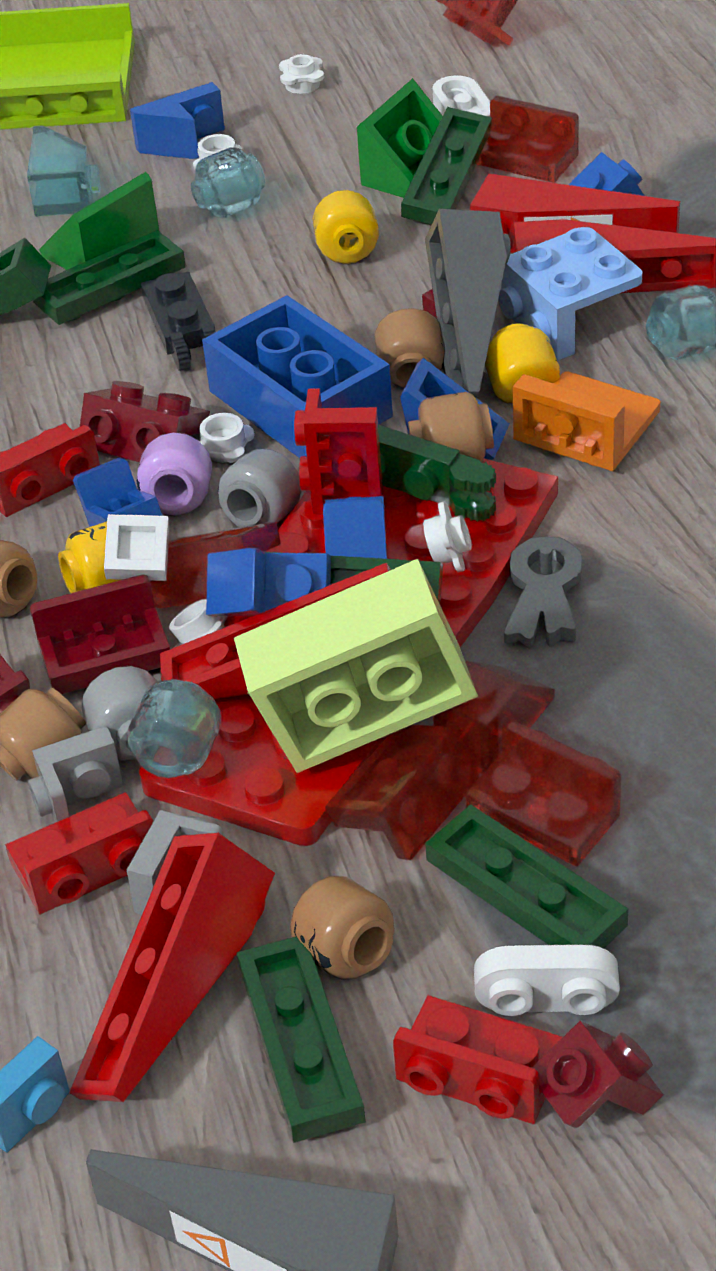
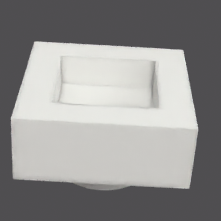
M108 514L104 560L106 579L123 580L145 574L149 580L166 581L169 543L168 516Z

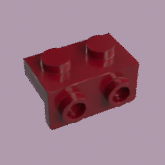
M114 381L110 389L84 393L80 426L87 425L94 432L97 451L140 462L147 445L160 435L173 432L189 436L199 434L200 424L209 417L210 411L190 406L191 398L187 396L160 393L157 398L143 394L144 386Z
M145 574L39 601L30 606L39 649L51 688H54L60 694L86 688L100 674L116 667L133 666L146 671L160 668V653L170 650V645L155 608L151 583Z

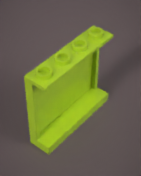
M129 3L0 12V130L126 121L135 47Z

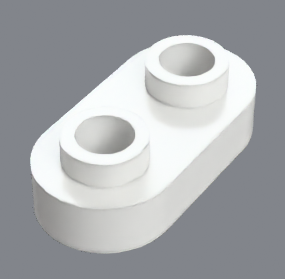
M454 75L441 78L433 84V104L442 115L447 107L492 117V128L494 127L493 105L474 79Z
M593 945L501 946L484 952L474 964V992L477 1000L485 1007L505 1016H516L526 1012L566 1011L577 1015H590L599 1012L611 1004L618 997L620 991L616 958L609 951Z

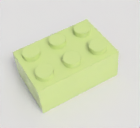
M418 559L234 637L248 693L297 773L478 697L459 644Z

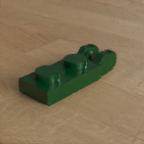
M378 425L382 486L405 492L408 495L426 501L431 500L437 503L445 501L448 506H451L455 516L461 515L464 519L470 518L471 521H485V519H490V516L494 515V511H496L495 496H492V492H487L494 488V484H496L495 468H492V465H488L487 462L481 463L478 459L462 455L460 450Z

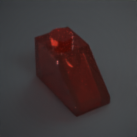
M466 661L465 663L478 697L433 716L435 754L490 778L553 701L555 689L501 666Z

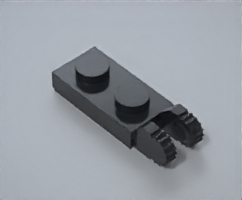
M169 273L154 280L141 282L144 302L167 355H172L179 371L191 368L190 349L203 347L202 339L216 332L215 326L190 273Z

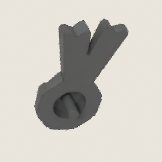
M533 537L512 551L510 560L512 582L515 586L523 589V592L504 629V643L510 644L520 641L525 646L532 647L535 643L541 618H544L546 643L549 647L554 646L560 640L568 642L576 640V624L565 593L581 581L582 555L581 551L569 541L561 537Z

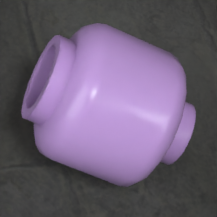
M173 432L160 435L147 445L141 456L136 482L138 490L156 496L162 514L177 516L190 513L202 504L208 494L212 472V462L209 453L199 440L187 434Z

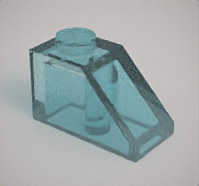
M43 125L34 126L27 179L35 217L75 214L92 204L93 194L100 193V175L98 165H90L87 146Z

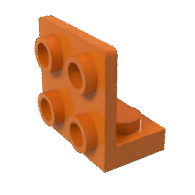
M569 371L563 372L554 383L523 374L513 385V439L588 463L592 466L614 471L658 415L661 401L651 396Z

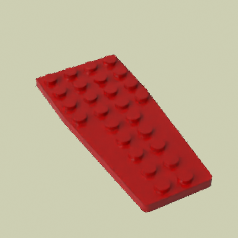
M483 459L481 462H487L488 465H492V468H495L496 484H494V488L487 492H492V496H495L496 511H494V515L490 516V519L487 518L485 521L479 520L477 522L476 520L471 521L470 518L464 519L472 544L471 550L462 552L465 570L457 572L453 562L443 564L440 606L459 647L463 645L489 610L511 574L510 560L512 551L534 536L558 495V476L488 459ZM382 486L387 559H418L419 561L434 562L427 546L423 523L425 519L440 515L438 503L431 500L426 501L408 495L405 492ZM306 491L277 531L266 552L326 553L323 514H313L310 491ZM448 506L452 518L457 517L455 516L451 506ZM228 616L224 626H230L252 616ZM249 694L177 704L172 712L170 734L162 741L157 742L155 747L148 753L140 767L139 774L143 792L150 798L299 846H310L318 841L398 731L297 773Z

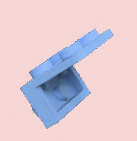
M589 227L574 228L563 235L539 244L527 246L523 250L511 254L508 263L505 265L498 301L503 314L508 319H513L517 324L521 323L541 329L549 337L558 361L575 354V311L639 286L642 283V270L594 229Z

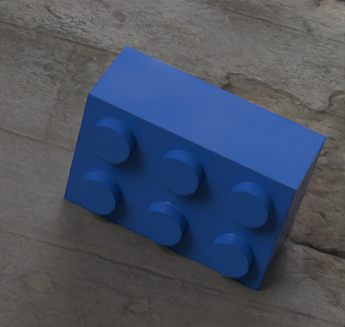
M288 295L202 339L209 391L299 458L307 456L306 446H296L295 411L305 410L308 389L320 388L322 408L377 407L378 425L393 417L390 364Z

